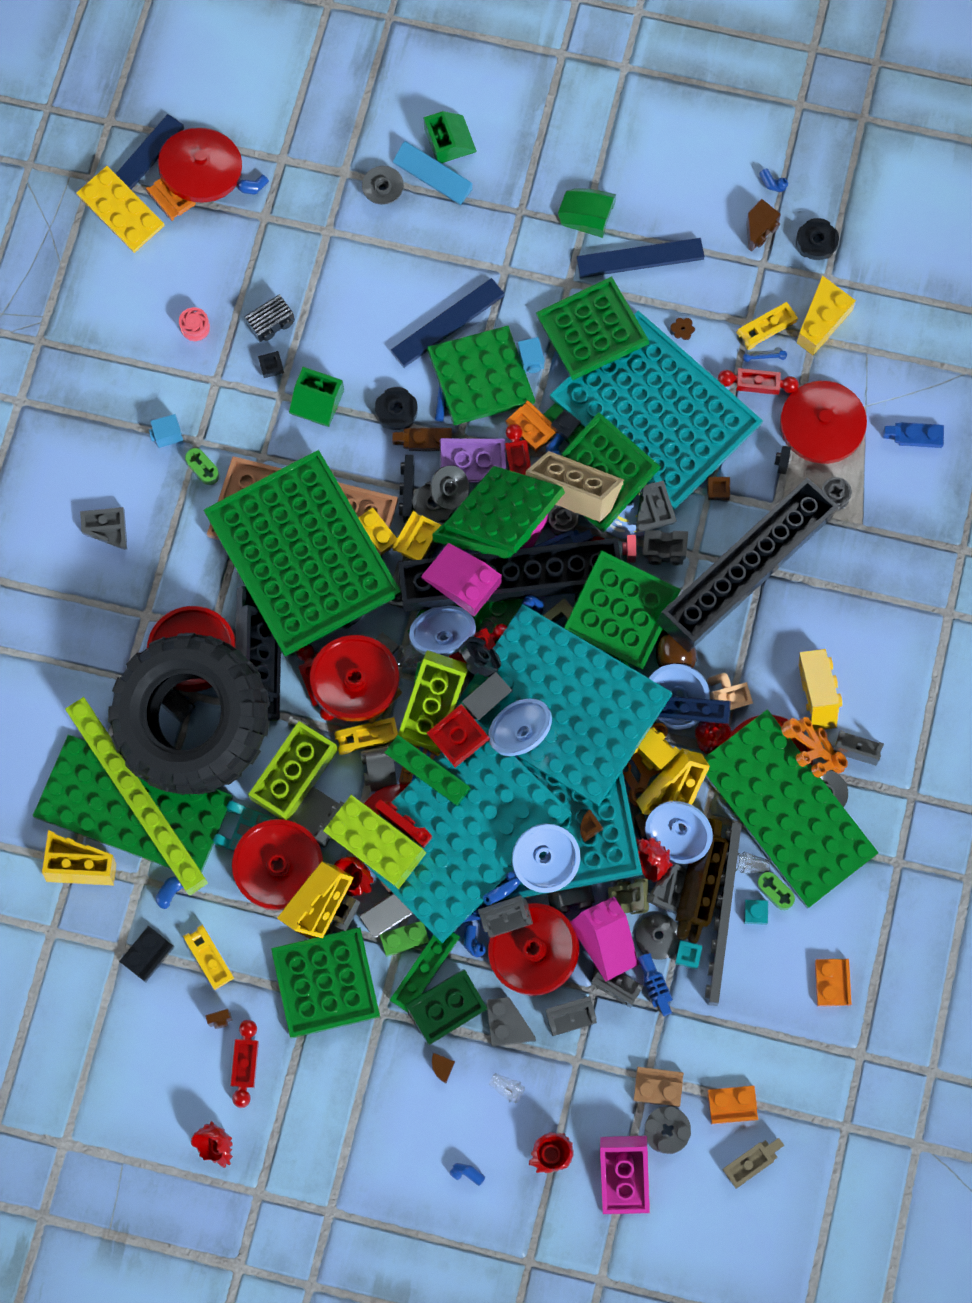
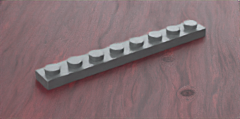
M733 822L731 829L727 828L725 839L729 842L724 862L726 868L725 873L721 875L719 886H723L722 895H718L716 908L720 909L719 917H715L713 930L717 931L716 940L712 939L710 953H714V961L709 962L707 975L711 976V984H706L705 998L708 999V1005L711 1006L719 1004L741 823Z

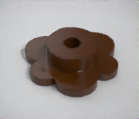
M677 318L676 322L671 324L670 330L674 333L675 338L689 340L691 334L695 332V327L692 326L693 322L690 318H685L684 320Z

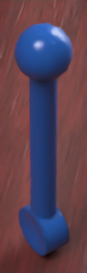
M782 350L776 354H744L743 360L745 362H749L752 359L766 358L785 360L787 352Z

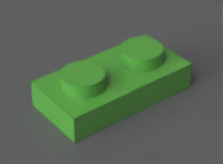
M421 921L380 934L386 957L429 943L425 925Z

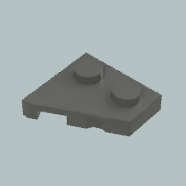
M664 481L645 485L640 492L636 533L677 522Z
M124 507L80 511L81 532L83 535L124 550L127 549Z
M673 864L665 875L657 881L647 897V902L677 914L687 869Z
M509 997L486 1000L492 1047L536 1041L535 1035Z

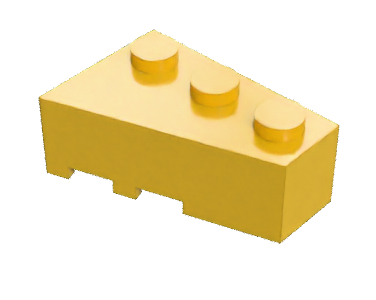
M823 275L797 339V344L811 355H814L850 315L856 302L855 299Z
M826 649L799 652L798 666L802 688L806 693L808 702L806 710L810 711L812 727L814 730L819 728L824 730L837 728L839 707H842V697L836 691L838 682L836 675H832V658L827 656Z
M651 726L634 754L638 753L643 758L641 763L649 771L651 769L658 771L670 762L680 750L676 746L673 748L665 740L666 736L662 732L659 733L653 726Z
M682 748L636 800L642 813L650 815L652 810L658 805L669 801H681L692 805L710 767L703 754Z
M48 830L42 874L46 882L114 886L117 864L112 854L89 845H82L73 839L64 838Z
M322 861L277 919L294 931L323 938L354 877L337 866Z

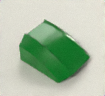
M585 188L567 190L558 211L561 225L603 238L611 210L616 202V194Z

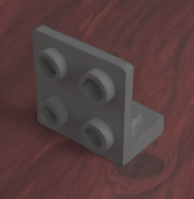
M312 787L289 821L306 828L314 836L318 844L325 848L331 837L323 830L344 803L342 801L338 803L315 787Z

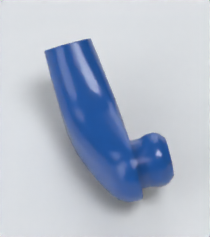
M514 871L506 874L508 882L496 887L483 896L486 905H491L504 899L521 884Z
M176 876L168 878L156 896V903L162 909H167L176 892L184 888Z

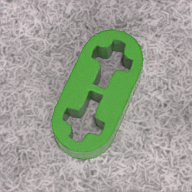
M193 448L186 453L187 465L204 484L213 485L219 480L217 467L203 451ZM191 457H199L201 464L199 465L196 461L192 462ZM206 468L209 472H212L213 477H206L203 469Z
M765 872L759 877L757 882L758 889L778 909L788 910L792 907L795 901L794 893L775 874ZM764 878L766 880L770 878L773 880L771 885L776 889L775 891L769 886L763 887ZM777 892H779L782 896H785L787 894L789 896V904H787L786 902L781 904L779 902L781 898L777 894Z

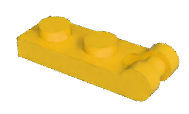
M785 302L742 326L736 333L739 338L745 341L744 345L747 350H750L760 342L796 323L798 317L788 302ZM754 330L757 335L751 337L749 333Z
M392 717L375 721L373 724L367 723L334 732L335 740H338L339 755H345L353 751L393 742L398 735L395 718ZM353 736L354 742L348 744L347 738Z
M203 924L197 927L195 932L187 933L183 936L214 990L235 979ZM203 938L205 942L196 946L195 942Z

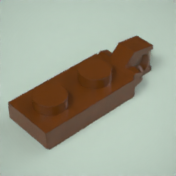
M452 428L404 429V432L392 433L393 445H403V448L409 449V451H440V439H452Z

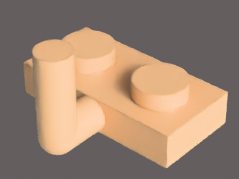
M721 673L708 678L707 682L710 686L721 683L723 688L710 692V699L731 701L730 710L753 704L747 682L731 686L727 673Z

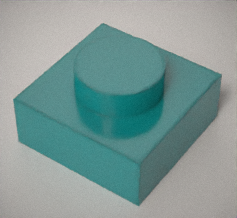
M745 900L744 924L767 925L768 901Z
M680 941L675 964L698 969L702 945Z

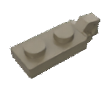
M780 1138L771 1144H768L765 1140L755 1145L722 1170L735 1189H737L772 1164L778 1158L775 1152L785 1145Z

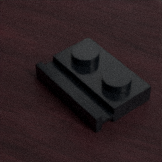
M147 926L119 962L146 983L174 949V945L150 926Z

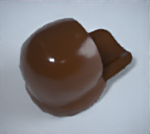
M668 633L657 639L656 660L659 668L668 664H685L694 668L697 656L695 647L688 653Z

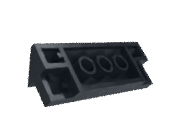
M241 586L237 588L235 648L241 651L261 674V681L268 692L270 702L268 720L278 721L280 720L281 649L247 588Z

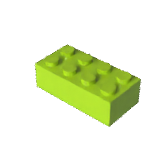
M429 650L426 651L398 733L400 737L411 744L437 753L440 752V749L428 736L427 732L455 709L468 671L466 663Z
M298 721L248 795L251 801L279 819L290 820L337 753L336 744Z
M350 795L323 830L329 837L398 889L426 854L423 848L352 795Z

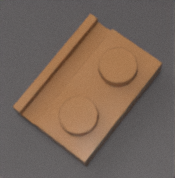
M637 1067L633 1101L680 1107L684 1073Z

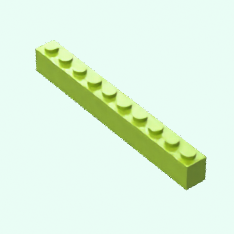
M82 697L65 708L188 895H192L207 885V880L139 778L125 766V760L120 753L116 752L110 735L86 699Z

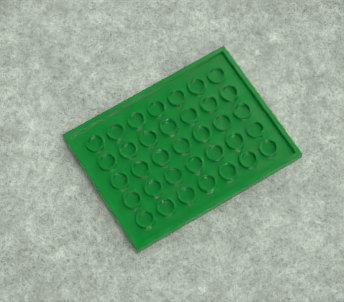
M319 449L203 510L284 657L402 595Z

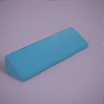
M406 141L403 142L393 160L395 165L459 205L464 202L473 190L472 183Z

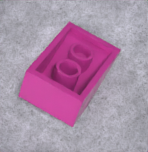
M448 543L421 578L472 616H475L501 584L502 575L485 562Z
M615 897L584 910L571 921L579 940L605 982L639 965L627 916Z
M647 1136L600 1137L603 1214L650 1213Z

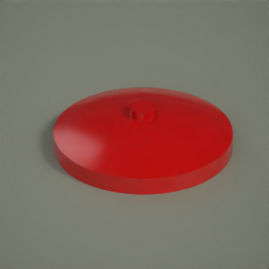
M190 128L180 131L165 142L159 154V174L163 183L173 194L187 201L204 203L219 200L232 192L241 178L242 158L237 146L227 136L212 129Z
M813 381L800 386L787 398L781 412L780 428L786 444L799 457L814 463L830 464L844 460L857 450L866 432L867 416L860 399L847 387L832 381Z
M200 606L181 607L164 615L154 625L147 642L148 648L151 642L162 637H174L179 633H196L220 639L233 647L236 645L233 631L228 622L215 611ZM190 679L177 684L173 689L183 692H198L212 686L203 679Z
M349 635L331 641L320 650L311 666L310 685L315 700L325 712L345 721H363L379 715L392 703L399 687V670L395 657L384 644L367 636Z
M283 819L268 820L255 825L242 836L233 854L232 872L239 890L251 903L267 910L280 911L284 910L323 861V856L317 840L300 824Z
M530 903L528 907L533 924L491 937L488 946V956L491 968L501 983L519 994L537 996L554 991L568 980L578 961L579 940L570 920L559 910L545 904Z

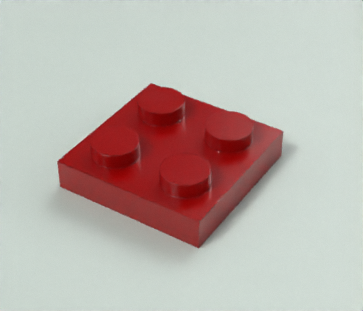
M462 704L427 732L428 736L455 768L490 740L489 736Z

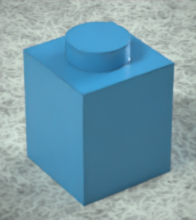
M539 337L518 341V353L525 373H537L544 369L545 360Z
M176 414L151 421L150 437L152 442H157L159 448L184 441Z

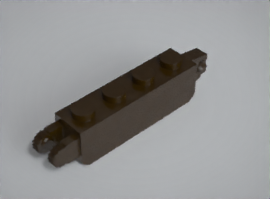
M715 818L708 819L713 833L710 849L700 860L688 864L676 915V921H679L677 937L682 940L687 938L693 944L698 942L702 928L707 927L711 923L729 844L727 839L721 837L722 821Z

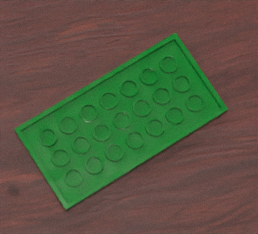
M767 709L704 757L710 766L705 777L805 907L809 908L876 856L878 851L820 777L817 778L813 775L810 763L804 767L798 764L796 755L801 753L790 738H786L783 735L782 727Z
M67 735L33 813V817L171 869L88 743L82 739ZM139 778L202 873L214 845L213 839L220 831L227 814L228 802L232 801L233 796L217 789L214 792L200 795L171 793L150 786L146 781Z

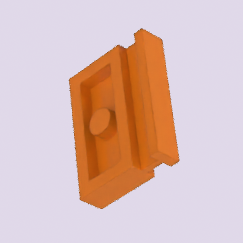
M161 178L155 181L154 185L150 188H146L147 193L171 221L176 216L182 215L196 205V202L187 201L173 194L165 186Z
M528 400L526 404L506 420L508 426L510 424L521 426L523 430L521 439L526 440L527 444L535 452L557 433L551 429L552 423Z
M816 959L817 1006H851L849 959Z
M755 1086L708 1090L711 1125L758 1120Z

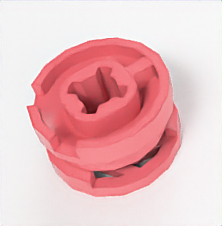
M188 308L179 317V326L186 339L200 341L208 335L210 324L207 314L202 309Z

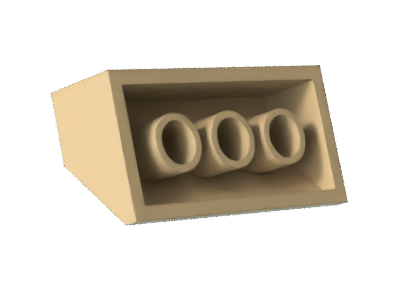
M550 451L544 454L526 471V476L563 487L565 493L555 505L599 522L611 512L624 479Z

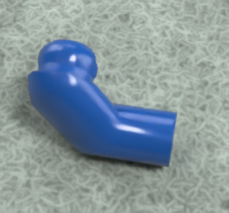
M767 168L759 173L767 189L776 192L786 190L788 186L786 178L773 179Z
M262 174L256 181L240 180L237 183V188L242 193L255 195L269 180Z
M556 433L546 445V453L550 451L561 455L559 446L565 438Z
M533 595L525 596L522 604L542 615L544 603Z
M466 925L463 946L472 956L481 957L485 954L486 948L475 939L477 927Z
M456 1163L449 1172L456 1180L465 1175L478 1186L485 1180V1176L467 1164Z

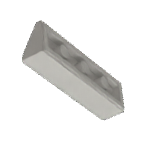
M393 893L359 916L370 934L375 938L411 915L412 912Z

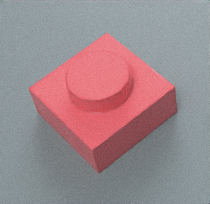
M627 535L626 542H622V555H627V563L636 562V535Z

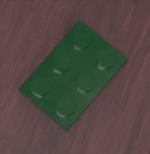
M462 969L405 1004L427 1045H431L488 1009L465 969Z

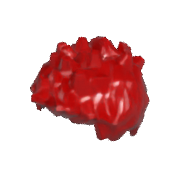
M700 722L695 728V737L701 751L708 755L724 743L732 731L728 724Z
M652 837L649 840H644L643 838L640 840L636 839L642 872L646 879L656 882L673 866L669 861L670 850H666L665 846L661 845V841H656Z
M350 856L341 858L334 863L335 866L354 877L345 895L353 897L355 895H362L363 892L370 893L372 891L370 883H374V878L371 876L368 867L360 859Z
M211 1121L210 1124H205L203 1128L194 1133L191 1138V1145L197 1148L199 1157L203 1158L204 1161L211 1160L213 1163H218L223 1168L226 1167V1164L231 1165L230 1159L233 1156L230 1153L232 1151L230 1147L233 1146V1143L231 1141L232 1137L225 1132V1129L218 1127Z
M549 1132L535 1141L533 1151L531 1152L533 1158L529 1160V1165L537 1168L536 1173H551L568 1168L572 1162L574 1150L573 1143L569 1141V1137H566L565 1133Z

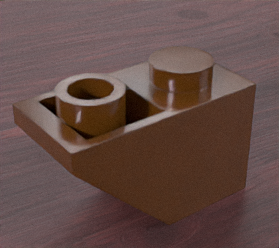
M763 199L748 212L747 216L748 249L751 252L756 247L760 248L765 243L766 236L770 232L774 233L780 226L781 214Z

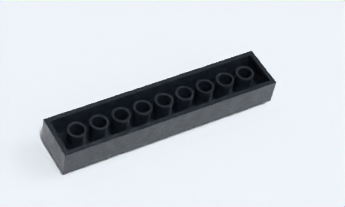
M807 477L661 612L656 623L689 653L834 516L839 506Z
M618 538L522 548L510 558H501L492 554H470L485 562L502 575L501 584L486 603L524 599L527 595L543 597L579 593L582 591L600 551L620 559ZM436 558L398 562L403 612L443 606H459L421 578Z

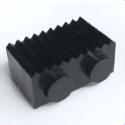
M280 294L244 316L247 326L259 342L272 339L277 331L288 329L295 321L292 310Z

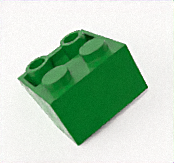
M442 111L423 117L424 130L434 157L438 162L444 163L477 152L463 115Z
M302 367L294 387L289 414L329 427L344 393L343 380Z

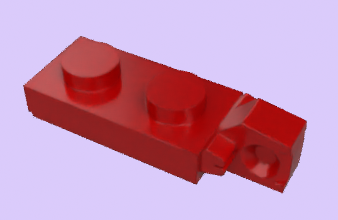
M380 799L375 804L377 813L423 848L432 839V835L425 827H415V822L409 816L404 815L402 817L397 813V807L391 802L387 801L385 803Z

